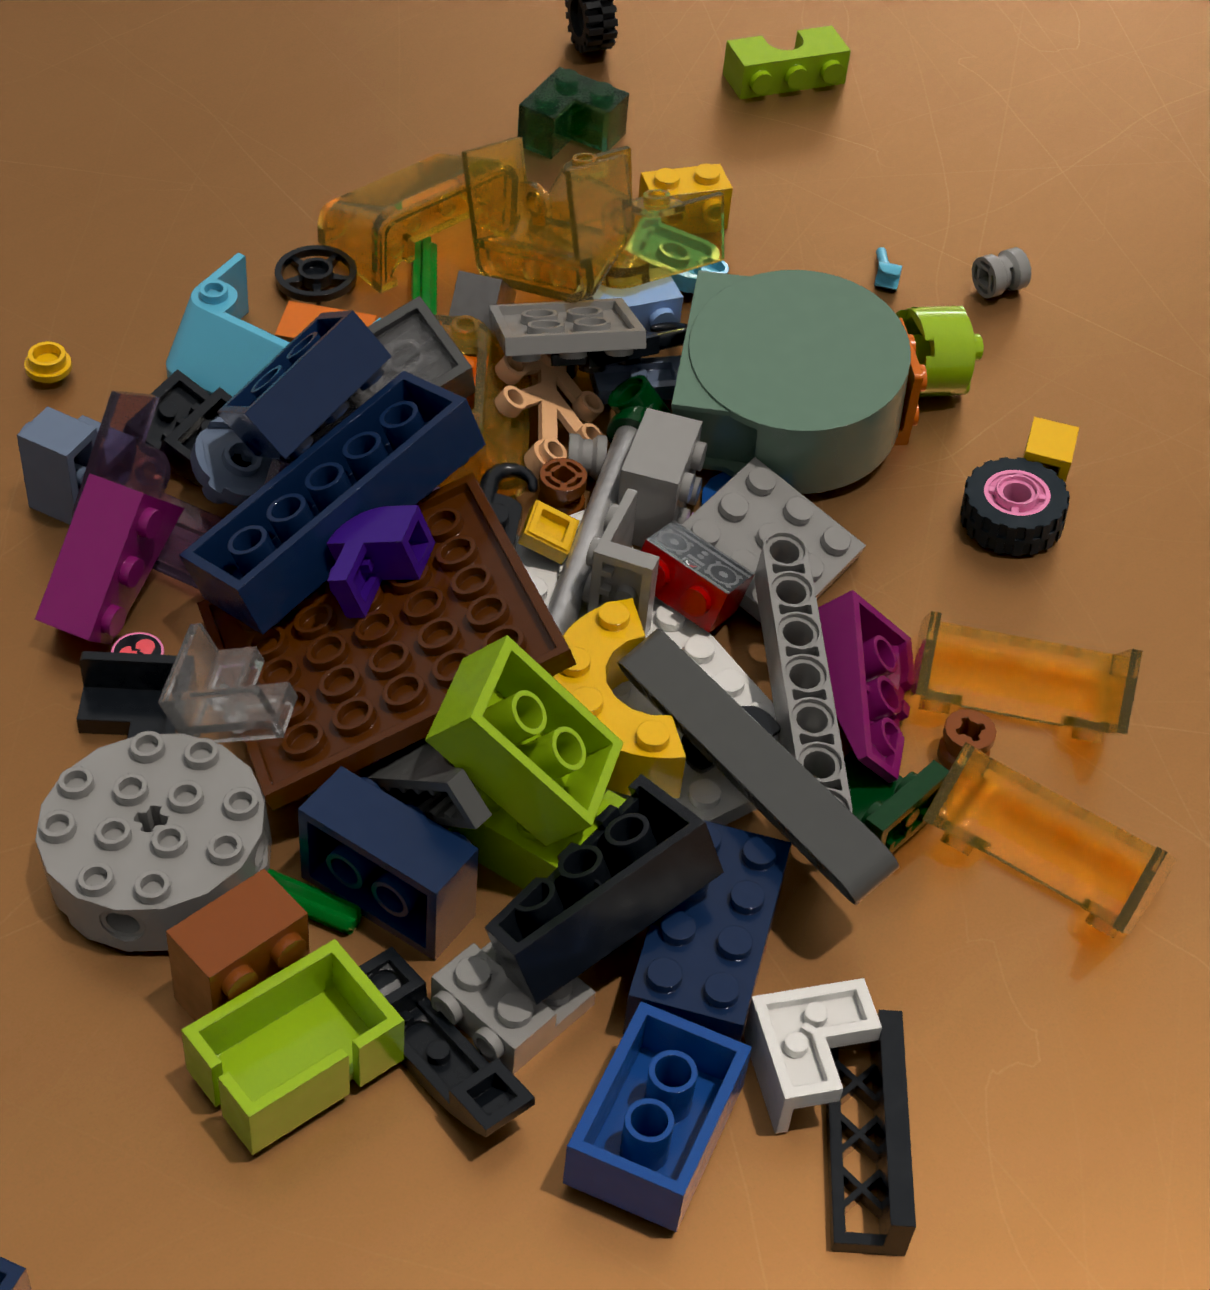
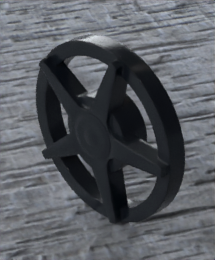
M325 245L304 246L291 250L279 259L275 266V281L279 291H282L288 297L321 305V302L342 297L355 287L357 266L349 254L338 248ZM310 256H325V257H329V258H327V259H323V258H309V259H306V260H304V261L301 260V258L310 257ZM338 261L347 266L350 271L349 276L333 273V268ZM289 264H292L298 270L299 275L284 280L282 277L283 271ZM328 286H337L335 288L322 291L323 288H326ZM306 287L313 291H304L297 288Z

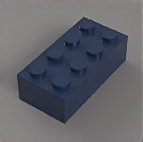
M705 821L724 873L649 926L628 994L623 1034L642 1001L734 1040L742 1041L751 997L754 995L785 875L791 842Z

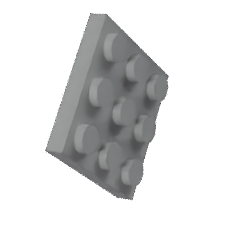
M622 298L489 305V323L505 356H512V359L517 362L540 360L541 354H559V357L563 359H582L587 357V352L605 351L606 355L612 357H625L632 355L633 349H646V329Z
M756 457L681 524L753 573L756 572L763 542L768 535L777 531H788L800 536L808 548L816 599L860 557L866 547L864 543ZM754 575L739 606L761 623Z

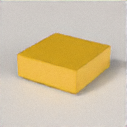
M536 499L529 509L517 543L562 565L569 554L580 521Z

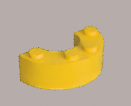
M633 598L606 602L579 618L564 633L563 637L572 652L576 665L556 674L553 678L624 742L607 789L631 796L628 786L642 774L673 798H680L686 755L672 715H650L631 709L616 698L612 692L621 683L629 681L617 662L645 639V633Z

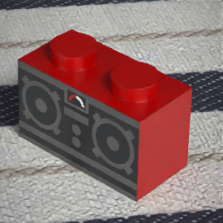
M675 520L648 537L641 549L643 552L660 557L655 597L708 633L737 611L755 573Z

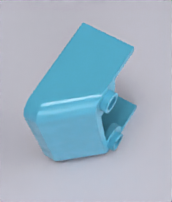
M237 253L193 289L166 360L167 378L178 369L210 395L220 387L233 397L290 343L241 320L249 312L245 255Z

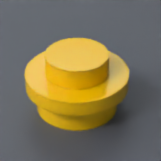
M45 341L37 343L29 349L24 366L26 374L31 379L51 384L69 375L72 370V361L62 345L56 342Z

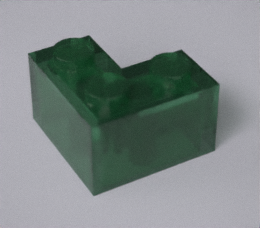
M559 67L519 104L517 146L550 159L571 140L607 153L626 134L629 93L617 89L609 83L599 82L580 75L572 69Z

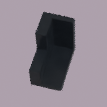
M83 651L81 653L80 668L83 691L77 715L79 733L128 735V738L144 731H154L159 734H187L193 699L188 656Z

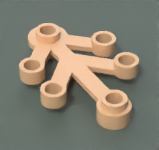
M541 354L540 360L533 362H517L512 359V356L504 355L496 364L495 372L509 386H506L495 398V405L499 412L508 418H516L523 410L538 405V441L525 453L524 463L534 473L536 478L539 479L540 469L546 462L556 458H567L565 447L558 441L557 418L569 433L579 434L583 439H594L597 435H603L602 431L591 423L583 424L579 418L585 422H592L603 411L604 406L601 399L591 391L582 392L566 372L568 366H551V354ZM527 375H531L538 380V384L521 390L511 386L516 385ZM557 386L572 403V409L557 391Z

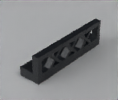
M879 1009L877 1015L882 1030L878 1040L829 1048L840 1080L846 1086L843 1089L840 1101L826 1104L831 1251L905 1256L916 1228L903 1013L902 1011ZM838 1049L870 1051L871 1066L856 1077L839 1061ZM871 1080L872 1090L866 1086ZM854 1094L873 1111V1119L860 1130L841 1113V1105ZM842 1133L848 1138V1140L843 1144ZM873 1133L875 1143L868 1138ZM856 1147L876 1164V1172L863 1184L843 1167V1159ZM876 1186H877V1197H875V1196L871 1193V1191H872ZM844 1187L851 1193V1194H850L847 1198H845V1199H844ZM860 1201L879 1219V1234L846 1232L845 1214Z

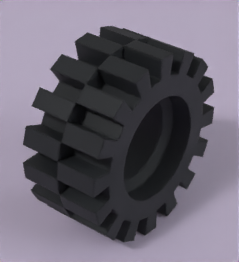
M565 0V6L568 8V12H565L566 19H569L568 32H572L571 41L575 43V48L579 53L611 49L615 45L616 41L614 38H617L618 34L615 26H618V19L615 18L617 8L616 5H613V0Z

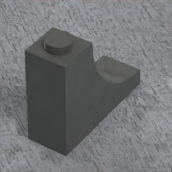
M426 737L382 758L361 776L373 780L382 791L402 803L418 807L427 818L441 826L477 829L492 816L464 769L456 768L425 741Z

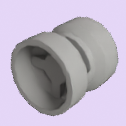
M1014 247L1001 251L998 256L989 254L976 258L972 266L974 286L978 293L985 298L1001 295L1005 289L1015 291L1026 288L1031 280V266L1027 255L1022 249Z

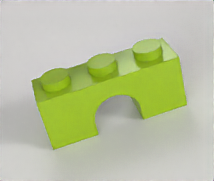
M832 25L797 30L795 49L793 50L777 49L769 45L763 36L727 40L723 75L739 99L845 84L851 50Z

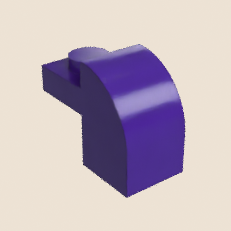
M418 505L383 506L370 509L346 521L329 538L327 546L336 563L330 570L327 582L329 583L331 593L336 597L346 618L366 617L382 580L420 579L436 542Z

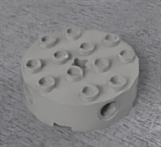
M144 731L134 737L97 748L78 763L63 771L41 804L35 838L57 907L68 916L70 924L87 939L127 952L167 951L166 931L260 870L265 869L268 872L272 845L265 797L251 767L223 745L215 743L209 738H197L184 733L159 734L154 731Z

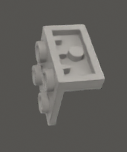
M628 488L620 504L612 503L609 507L602 537L595 535L589 545L586 565L592 567V572L586 580L582 600L589 602L588 612L609 601L633 598L646 638L651 628L660 557L632 548L638 491Z

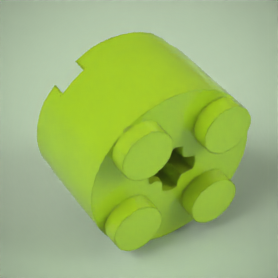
M927 306L899 310L896 315L898 318H903L908 334L914 335L916 356L919 364H924L927 370V387L924 392H920L919 397L966 395L970 390V381L975 361H979L982 358L984 345L981 335L974 334L965 308L963 306Z

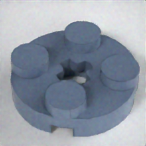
M221 417L212 420L208 427L199 433L190 455L192 471L197 481L203 486L202 492L204 496L213 503H228L234 506L242 504L291 463L289 456L286 459L255 456ZM234 454H240L243 461L251 462L252 465L241 467L232 461Z

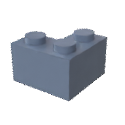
M47 406L31 422L26 423L17 434L29 507L69 525L71 524L89 473L122 484L134 472L130 435L84 415L76 419Z

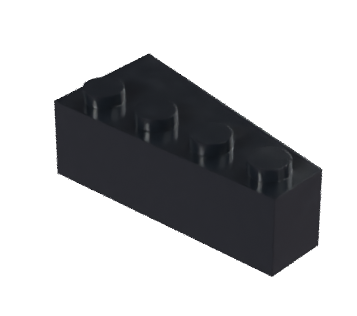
M642 774L628 786L631 796L619 808L609 805L595 818L598 828L581 845L571 842L557 856L559 860L558 867L547 878L535 877L484 927L506 976L536 1005L560 990L567 983L724 873L706 822Z

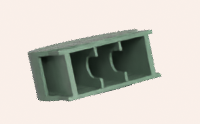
M698 270L671 404L672 414L703 421L700 441L707 443V451L702 469L723 471L727 475L734 477L756 457L801 494L838 489L872 472L884 461L896 442L911 363V348L907 332L895 312L876 294L850 280L835 275L807 270H780L753 276H742Z

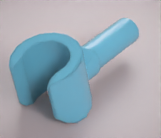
M880 247L876 250L878 271L874 285L897 291L902 265L890 263L886 249Z

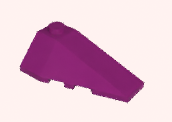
M851 590L818 607L836 715L858 761L886 782L892 783L898 780L905 741L899 724L900 721L909 717L910 706L904 700V695L906 691L914 687L915 681L912 642L906 633L855 591Z

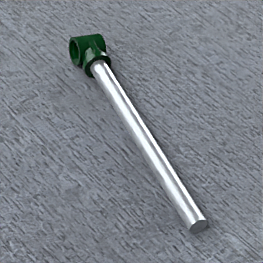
M637 375L626 379L612 391L608 398V404L616 414L610 420L606 431L611 445L548 606V610L562 635L576 621L583 602L584 586L589 574L592 572V567L586 565L587 551L595 535L602 537L608 509L612 503L617 504L621 469L647 408L671 413L644 375Z

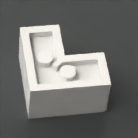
M864 978L751 997L743 1035L746 1044L752 1046L750 1057L775 1134L788 1132L793 1109L840 1101L843 1086L829 1048L871 1042L879 1039L882 1026Z

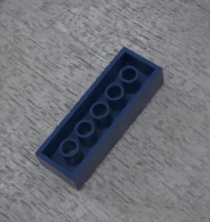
M401 372L179 554L203 598L262 635L271 627L281 622L291 610L310 594L317 591L328 580L330 570L336 562L327 546V542L341 525L354 516L370 509L383 506L416 505L423 498L430 495L453 472L464 466L473 455L486 445L467 399L411 373Z

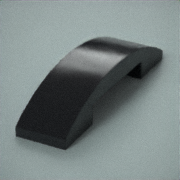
M393 947L388 948L359 966L405 1020L404 1060L401 1063L416 1081L455 1118L475 1132L487 1137L535 1105V1097L498 1058L489 1063L441 1011L437 1012L432 1007L431 1001L427 997L426 982Z

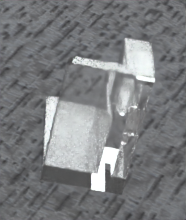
M197 623L189 625L158 703L178 733H184L197 738H209L215 743L283 738L298 695L290 682L256 685L265 662L257 647L218 650L203 624Z

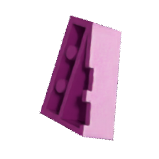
M89 473L35 620L88 641L111 645L115 636L123 628L130 608L185 508Z

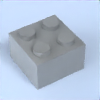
M650 408L646 409L621 469L617 504H620L628 488L638 491L632 545L642 547L648 537L673 520L682 524L690 517L691 510L687 509V505L695 506L697 504L702 486V478L696 477L695 473L696 470L701 471L707 451V443L700 441L703 421Z

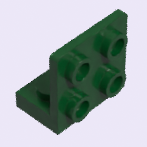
M853 750L844 757L853 808L852 813L892 854L939 813L951 772L937 761L933 760L918 774L910 772L904 778L899 775L898 780L888 783L858 761Z

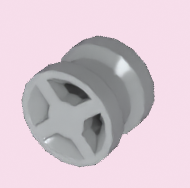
M569 433L567 459L579 462L586 469L587 476L596 482L607 455V436L597 435L594 439H583L579 434Z

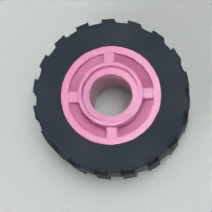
M1003 457L995 461L989 460L984 462L983 466H977L972 471L971 477L968 476L966 480L960 513L962 515L961 523L967 529V535L971 539L974 538L978 545L985 549L989 548L994 550L995 553L1002 555L1003 553L1012 554V556L1038 554L1043 549L1046 551L1051 548L1053 542H1057L1061 537L1069 507V491H1066V483L1063 479H1059L1055 471L1047 469L1039 462H1031L1019 457L1017 459Z

